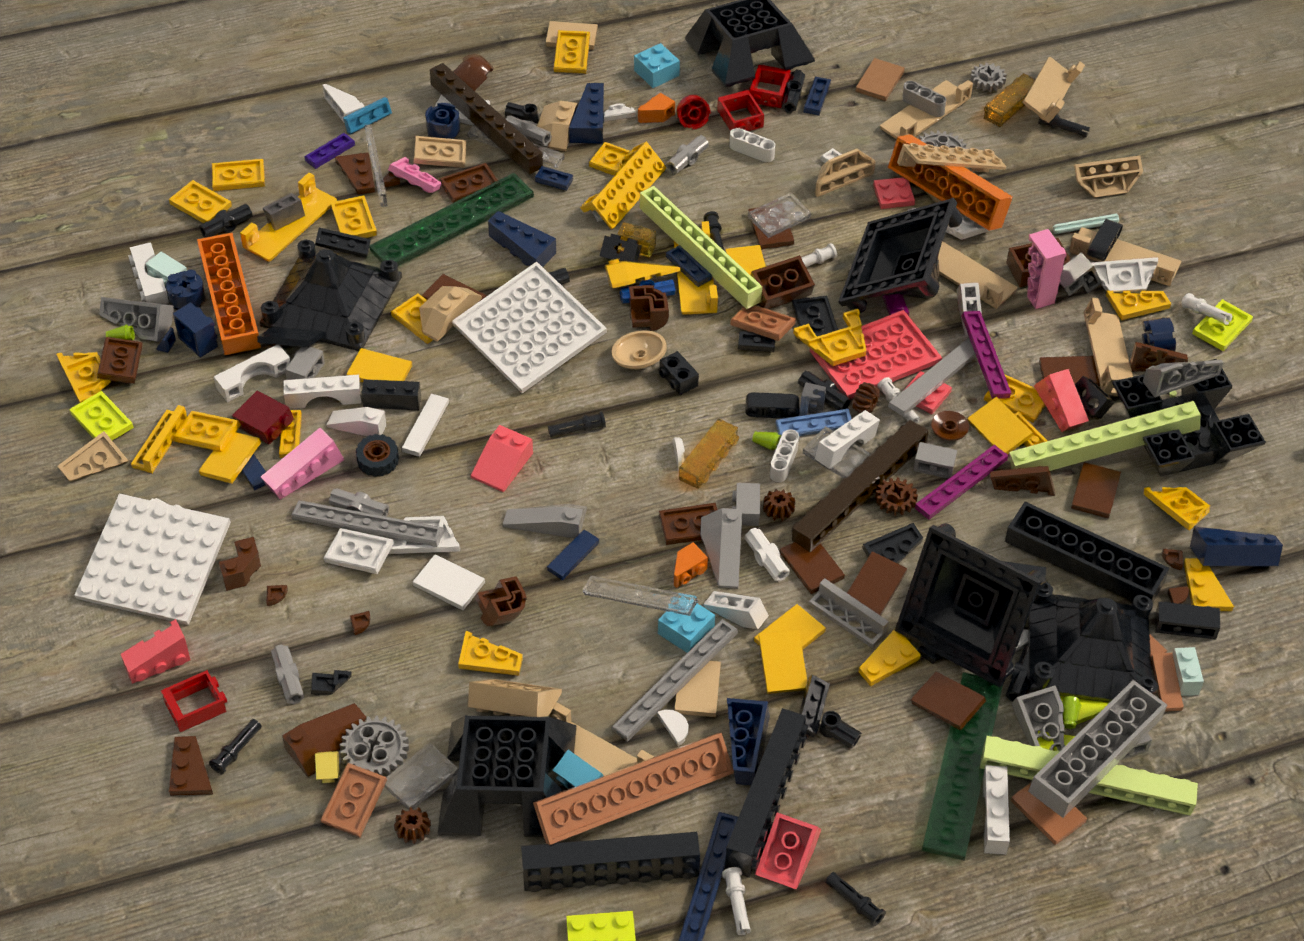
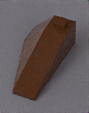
M353 703L302 723L282 735L284 748L305 775L310 777L316 773L315 753L339 752L342 736H346V729L352 730V723L358 726L359 719L365 722L367 718L358 706Z

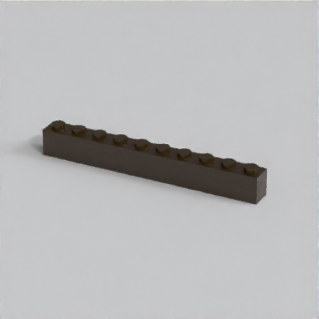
M444 63L429 69L431 85L530 175L543 166V152Z
M912 420L902 425L894 435H891L882 446H879L871 456H868L859 467H856L847 478H844L835 489H832L823 500H820L811 511H808L799 522L793 525L791 529L792 541L811 552L876 492L878 485H882L883 480L887 481L917 453L920 442H928V429Z

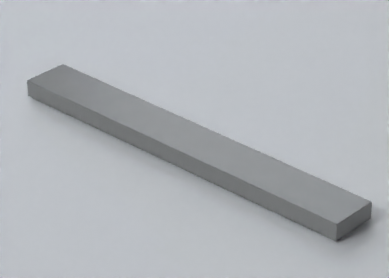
M966 339L889 402L888 407L902 416L906 415L974 359L976 355L970 339Z
M300 500L291 515L293 520L438 547L444 533L443 527Z
M723 619L720 620L612 726V731L628 742L738 634L737 628Z

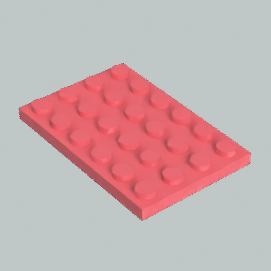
M904 310L861 327L866 346V356L832 366L810 348V353L839 391L850 399L854 398L859 385L864 382L874 384L877 387L878 383L886 377L891 378L892 382L934 366L942 360L941 355Z

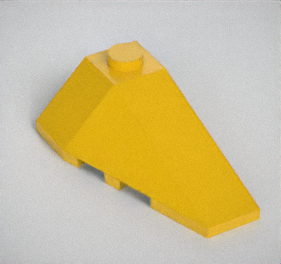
M619 259L608 261L609 264L605 265L609 286L612 288L636 283L635 280L638 279L639 281L648 280L655 275L658 277L680 271L678 266L619 261Z

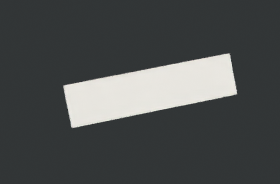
M434 394L430 395L402 447V452L421 456L449 403V398Z

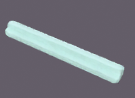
M1111 214L1055 224L1053 226V233L1061 234L1078 231L1082 227L1086 229L1100 227L1105 219L1118 223L1119 215Z

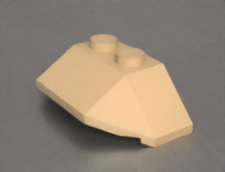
M558 101L544 106L537 127L550 132L552 138L551 142L547 145L549 149L566 152L569 143V127L578 103Z
M854 149L828 160L821 166L816 182L815 196L819 197L873 175L876 161L859 149Z
M1140 156L1074 165L1077 183L1094 198L1128 193L1143 173Z
M442 286L419 308L423 334L438 342L453 327L452 320L477 304L482 299V296L468 288Z

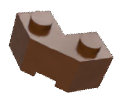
M254 537L234 541L237 557L219 562L226 591L246 586L252 574L261 567Z

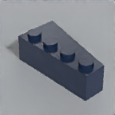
M587 83L569 127V143H603L604 83Z
M497 211L488 220L489 236L503 248L506 247L510 250V254L514 257L520 258L525 266H531L537 262L544 267L556 254V238L500 211Z
M1194 526L1190 548L1203 566H1279L1283 544L1276 536L1271 534L1264 535Z
M727 698L735 783L751 786L762 760L770 718L768 702Z

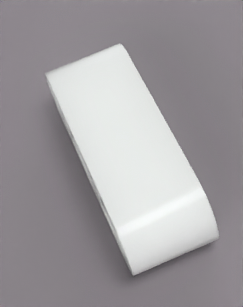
M740 128L730 131L729 146L732 150L763 162L774 160V141Z
M789 429L783 432L772 458L770 478L775 482L786 480L798 451L799 434L795 430Z

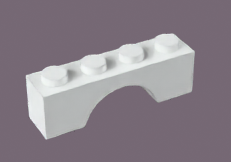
M151 242L130 247L131 255H128L130 265L135 266L132 267L134 277L139 278L136 279L138 290L142 289L140 292L142 302L168 304L169 300L163 279L154 278L147 274L146 263L155 256Z
M275 345L214 376L216 389L229 402L244 394V384L251 377L266 374L277 378L284 374L286 365L290 363V357L280 345Z
M359 375L284 380L285 404L290 409L305 408L310 400L322 396L335 398L342 405L360 404L361 387Z
M864 410L821 440L818 444L815 459L827 468H832L842 460L844 454L854 442L858 440L865 444L875 437L880 419Z
M986 765L983 775V797H985L986 804L984 853L1006 855L1010 842L1007 767Z

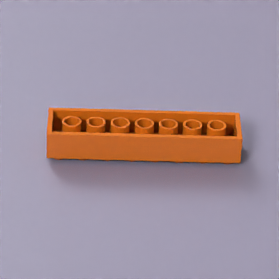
M911 134L897 137L888 165L889 169L941 201L954 198L957 202V209L985 229L990 231L1002 228L1013 196L965 167L917 163L915 167L900 166L897 161L903 144L915 143L925 146L926 143Z
M233 233L197 239L224 354L229 355L261 348L257 338L259 334Z

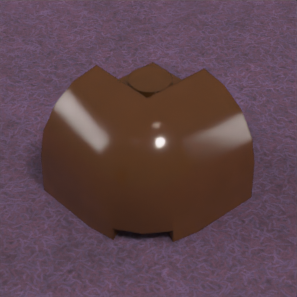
M471 54L462 58L463 62L453 72L475 91L488 78L487 74L490 71L492 72L494 68L481 55Z
M651 285L629 286L632 328L650 327V331H655L664 327L669 319V307L665 292L662 293Z
M517 576L500 579L495 589L478 592L475 599L483 613L481 616L483 623L487 626H495L516 619L523 611L527 597Z

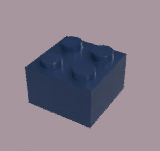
M190 302L173 313L178 338L197 356L201 358L218 347L216 340L218 337L214 330L215 323L211 317L204 315L199 307H195Z

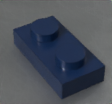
M541 166L535 176V182L565 191L568 190L573 181L572 174Z

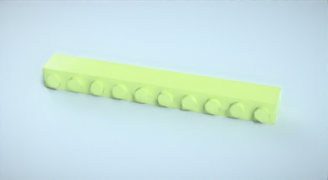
M655 186L640 192L639 208L712 274V277L746 309L761 302L762 286Z
M1194 401L1011 451L1009 452L1011 469L1048 466L1049 470L1052 471L1145 445L1143 441L1145 436L1177 429L1180 430L1181 434L1199 430L1201 415Z
M987 736L983 745L980 768L985 769L986 765L1006 766L1008 775L1033 780L1034 776L1060 751ZM1116 765L1089 793L1191 816L1196 806L1198 783L1187 779L1169 777L1165 774L1159 775L1146 770Z

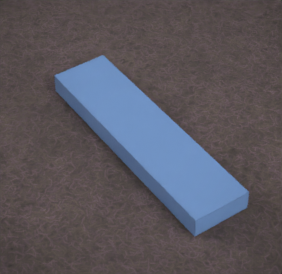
M849 409L778 419L775 423L778 435L782 436L784 431L790 429L798 432L799 436L836 431L851 420Z

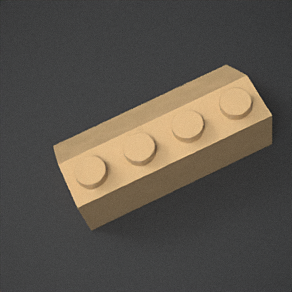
M498 679L469 682L468 707L476 708V712H488L491 710L494 715L510 713V716L544 717L549 716L562 693V689Z

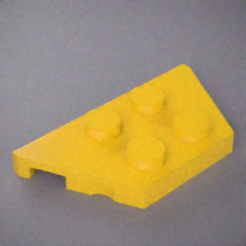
M97 352L73 353V356H63L62 353L56 354L79 403L97 394L111 382V380L97 378L101 360Z
M1150 487L1144 488V495L1187 530H1191L1210 511V505L1187 487H1162V491H1152Z

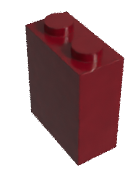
M258 390L232 415L234 420H239L241 424L239 429L260 438L261 441L269 445L294 420L288 406Z

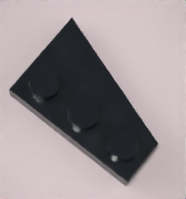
M911 523L864 543L862 549L867 557L870 556L871 552H875L899 564L923 541V536L915 524Z

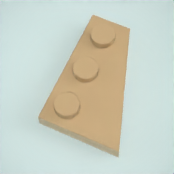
M103 431L57 467L67 480L72 482L127 463L128 459Z

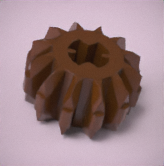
M864 382L860 384L852 401L853 409L858 411V413H862L864 410L872 413L880 396L879 388L871 383Z
M775 489L774 492L769 491L767 496L764 497L763 510L766 512L767 518L773 516L774 521L777 518L783 521L784 517L790 519L791 514H794L796 501L792 497L791 492L785 493L784 489L782 491Z
M410 806L409 811L402 809L401 815H396L394 830L397 832V837L399 839L403 838L405 843L412 840L415 844L417 839L423 841L424 835H429L431 820H429L427 812H422L420 807L413 810Z

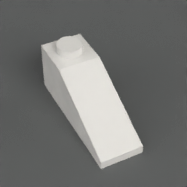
M327 84L322 85L324 98L343 122V117L364 107L363 103H360L356 97Z
M979 283L960 284L957 288L960 316H962L964 311L981 312ZM962 320L965 337H969Z
M370 407L333 411L326 426L363 436L381 435L386 427L385 411Z
M714 591L703 604L705 608L746 628L758 630L769 616L761 599L756 597Z

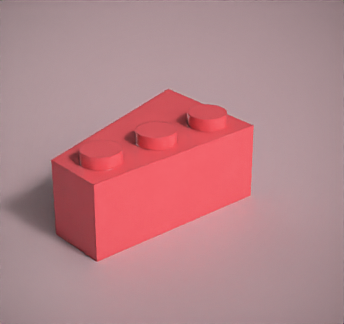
M1069 369L1050 374L1033 385L1061 432L1080 427L1089 421Z
M176 619L170 622L171 626L164 631L157 630L154 632L155 636L146 642L142 640L120 654L132 684L163 673L175 666L183 665L191 660L185 637Z

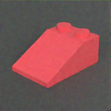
M499 425L490 436L471 474V478L504 492L532 456V439Z
M777 812L755 875L797 890L815 850L821 829L815 825Z

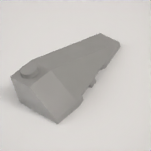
M101 297L99 315L114 324L132 326L135 334L138 335L137 337L141 339L160 341L172 324L174 306Z
M1223 361L1163 363L1151 366L1146 369L1143 383L1154 397H1158L1220 375Z
M559 504L508 509L503 527L576 538L581 533L587 507L574 504Z
M721 508L701 517L700 536L702 542H704L707 556H709L718 588L738 589L742 509Z
M1056 685L1017 697L1012 702L1018 722L1030 746H1040L1037 738L1042 737L1047 741L1053 740L1054 744L1051 745L1049 750H1053V747L1056 746L1058 751H1061L1065 747L1062 715L1063 704Z

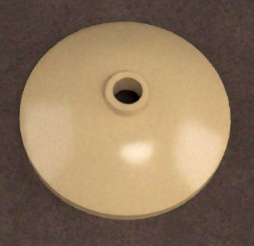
M653 331L631 332L615 342L612 347V357L618 365L624 368H647L656 364L665 355L667 350L666 341L663 336Z

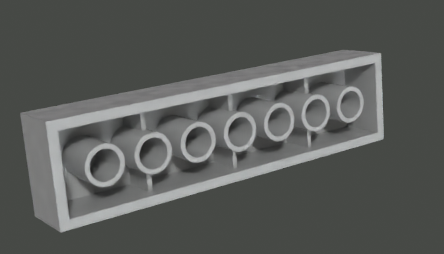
M1132 680L1034 776L1028 792L1064 818L1162 719L1167 704Z

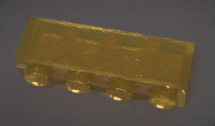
M1025 73L1015 78L1013 83L1006 86L1000 94H997L991 102L985 105L984 119L1001 127L1025 106L1023 100L1036 79Z
M718 418L679 467V480L697 489L703 483L705 484L712 471L717 470L720 461L727 457L730 448L737 444L739 440L738 427Z

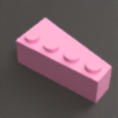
M1049 229L1029 234V241H1032V247L1028 251V254L1031 256V263H1028L1031 277H1028L1027 297L1035 309L1055 304L1063 263L1066 257L1065 249L1060 246Z
M319 428L263 474L261 478L266 486L281 500L345 459L335 442Z

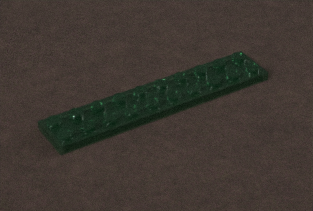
M512 173L369 245L370 251L381 263L385 260H394L399 266L486 222L497 211L503 213L533 198L534 191L515 173Z
M963 672L960 684L984 696L986 702L961 730L952 725L950 726L922 851L965 861L985 770L980 768L983 745L987 736L992 737L1002 687L999 688L977 675Z

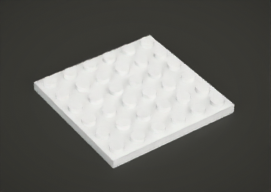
M537 262L452 320L453 326L521 393H524L607 333V328Z
M119 494L74 596L79 600L168 621L176 619L178 623L189 625L231 523L230 519Z

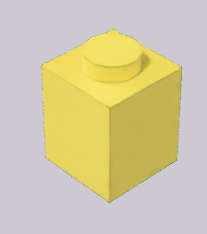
M339 752L315 753L316 780L322 779V783L335 782V778L340 777Z

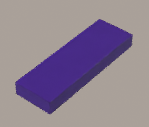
M342 133L304 156L305 161L317 169L355 146V141L347 134Z

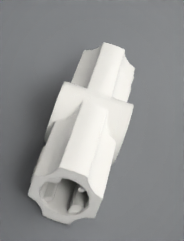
M753 528L749 530L745 535V540L754 551L757 563L767 569L774 581L780 582L789 575L790 570L780 558L777 546L774 543H770L760 529Z

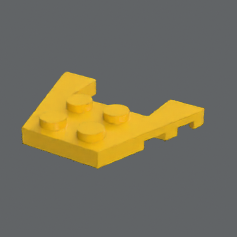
M859 309L843 313V319L848 326L844 329L818 337L809 324L796 327L793 330V334L832 366L866 356Z

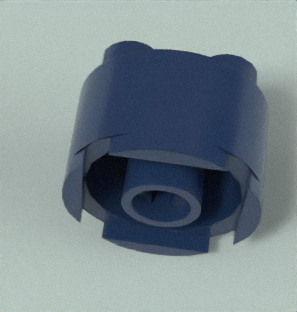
M437 103V106H430L426 110L425 118L428 137L454 139L459 134V111L456 110L454 105Z
M190 269L168 276L166 288L170 305L174 306V309H181L190 302L195 307H201V303L206 300L202 278L195 270Z
M1169 317L1142 322L1145 332L1142 334L1143 344L1176 351V338H1173L1172 333L1175 331Z

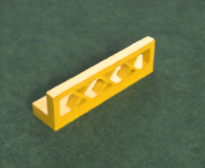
M178 405L174 411H165L132 461V468L153 474L173 443L174 434L187 418L184 406Z

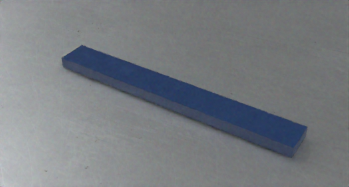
M718 812L679 941H703L722 879V872L725 869L726 847L738 816Z

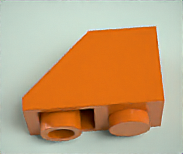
M661 92L638 108V122L640 123L665 122L675 115V101Z
M694 542L677 552L674 572L675 588L682 584H687L692 578L703 574L707 570L708 557Z

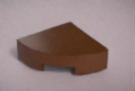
M391 171L383 177L384 188L400 184L399 177H396Z
M1163 548L1162 557L1164 561L1172 568L1182 570L1183 551Z
M287 585L267 586V606L275 605L285 598L288 592Z
M1188 586L1169 588L1167 593L1171 603H1184L1189 593Z
M370 611L350 615L355 635L362 633L369 626L371 619Z

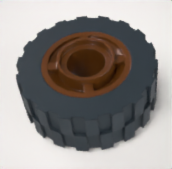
M384 434L369 435L363 438L357 445L356 458L358 467L369 476L377 477L389 474L392 470H395L396 465L399 463L398 447L396 442L389 436L387 437Z

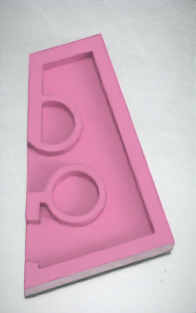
M406 157L391 163L388 170L393 172L396 177L404 178L410 184L422 187L425 192L433 193L440 189L441 182L426 172H420V167L416 164H409V159Z

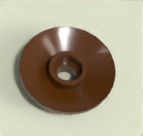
M942 411L933 417L931 428L939 438L956 441L967 435L969 423L958 412Z

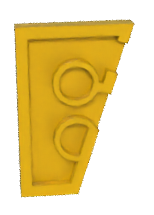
M1107 290L1106 297L1121 320L1170 309L1171 302L1164 291H1141L1140 293L1123 291V293H1114Z
M1185 558L1183 564L1191 605L1220 608V611H1233L1234 606L1211 568L1203 566L1198 558Z
M894 629L859 667V673L871 687L920 660L921 655L904 635L896 632Z
M466 631L458 667L459 669L519 676L523 654L502 645L496 646L491 644L489 640L485 638L479 639L472 636L471 632Z

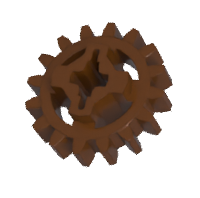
M897 477L896 481H893L892 478H889V482L883 480L882 485H878L876 490V504H880L881 510L886 508L887 514L893 511L894 515L897 512L904 515L905 510L910 513L911 507L915 508L918 499L917 489L913 488V483L906 484L907 479L900 481L899 477Z

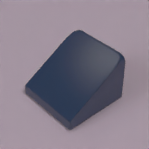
M172 327L165 334L156 350L166 353L170 351L176 342Z

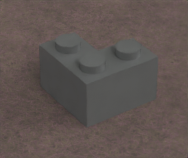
M1081 252L1077 256L1072 257L1063 266L1059 286L1070 296L1081 287L1088 294L1102 282L1094 265Z

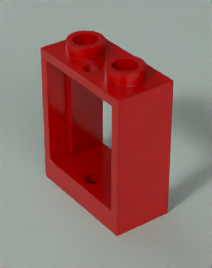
M759 64L755 79H753L750 93L757 104L781 108L787 90V83L791 76V70ZM759 82L781 86L779 92L758 89L757 87Z
M749 90L718 97L717 111L730 131L735 128L752 131L764 127V113ZM747 107L752 116L735 121L730 112Z
M208 670L161 690L164 703L179 732H183L227 712L225 707L227 698L223 691L219 692L217 689L219 688L218 681L215 676H210ZM208 687L215 702L183 715L176 701Z

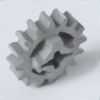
M980 63L979 67L975 66L974 70L971 71L970 81L973 82V86L977 85V89L983 88V91L989 90V92L992 89L998 91V88L1002 89L1003 85L1006 84L1007 73H1004V69L1000 70V66L995 67L994 63L991 65L985 63L984 66Z

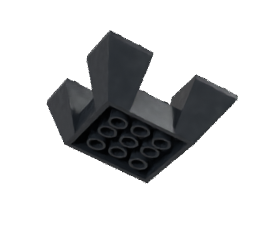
M738 0L705 9L685 36V40L698 55L719 50L712 66V72L725 87H731L735 84L755 79L751 53L771 48V55L785 70H791L795 67L815 62V58L794 25L771 0Z
M1222 368L1220 375L1181 388V396L1163 400L1160 396L1154 397L1143 383L1145 374L1112 382L1129 419L1194 401L1201 415L1199 430L1181 434L1180 430L1177 429L1143 437L1145 444L1143 446L1160 476L1231 461L1266 443L1250 414L1219 420L1214 409L1232 389V384Z
M465 715L452 722L447 761H459V770L442 795L438 835L481 836L485 804H522L524 837H544L533 803L563 792L548 776L549 763H558L567 750L575 753L577 726L551 717Z

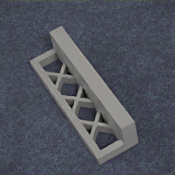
M825 578L820 582L819 592L809 601L811 607L871 648L887 633L889 621ZM822 597L828 601L829 605H820L817 601ZM833 610L843 611L844 616H836L833 614ZM849 621H858L860 627H852L849 625ZM872 631L877 635L871 640L865 636V632Z

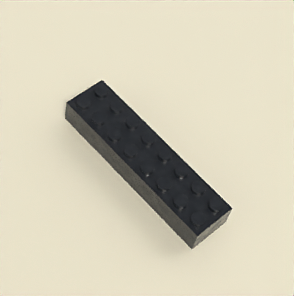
M1028 502L1023 503L1007 528L1006 543L1132 602L1138 595L1148 596L1154 602L1167 578L1169 567Z
M782 708L726 847L725 870L731 867H738L741 869L742 875L749 878L752 870H757L760 858H758L760 852L763 853L767 842L765 839L772 828L773 818L777 812L779 813L780 800L785 798L787 782L792 780L794 773L792 769L799 762L800 748H804L806 744V733L808 730V725L805 724L806 715Z
M697 831L564 842L551 845L521 846L524 891L531 892L545 889L561 890L569 887L583 888L592 885L602 887L607 884L616 883L620 885H625L629 882L647 883L652 880L670 881L675 878L692 879L699 876L700 848Z

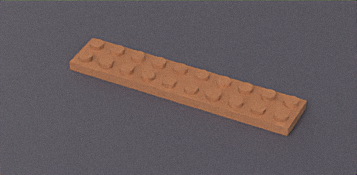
M716 733L539 800L533 804L545 842L551 845L731 775L734 771L722 733Z

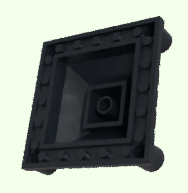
M951 198L868 222L838 303L842 307L847 306L850 310L859 309V313H863L867 306L865 299L893 294L917 298L935 297L940 287L938 256L946 233L945 231L948 226L950 228L958 227L963 220L962 213L956 207V200Z
M307 239L300 241L297 245L299 257L273 301H267L261 305L262 318L260 320V327L268 329L271 327L319 330L323 331V338L319 340L320 342L360 351L361 348H364L402 278V272L398 271L397 262L385 260L380 264V268L347 260L328 249H322L317 253L313 241Z
M945 523L938 527L932 525L927 533L895 631L1000 688L1004 685L1005 679L1014 671L1012 659L1036 594L1046 585V577L1039 570H1032L1026 574L956 538L955 529L950 524Z
M1046 582L1044 588L1037 592L1028 616L1029 692H1036L1056 685L1059 696H1074L1079 699L1110 703L1134 680L1155 695L1158 684L1152 678L1149 615L1153 608V601L1145 595L1136 596L1131 605L1116 603L1109 598L1088 600L1086 598L1052 594L1053 587Z

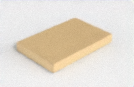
M549 22L546 38L547 47H556L558 30L590 32L589 50H594L598 30L597 24Z
M415 136L414 164L465 168L466 140Z
M709 661L676 694V712L684 715L716 717L721 662Z

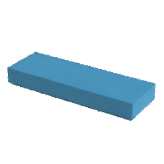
M384 97L343 117L347 133L352 134L392 114L388 98Z

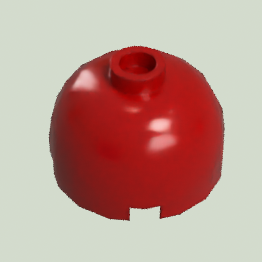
M688 95L680 100L676 113L678 120L684 127L698 129L708 122L711 110L704 98L698 95Z

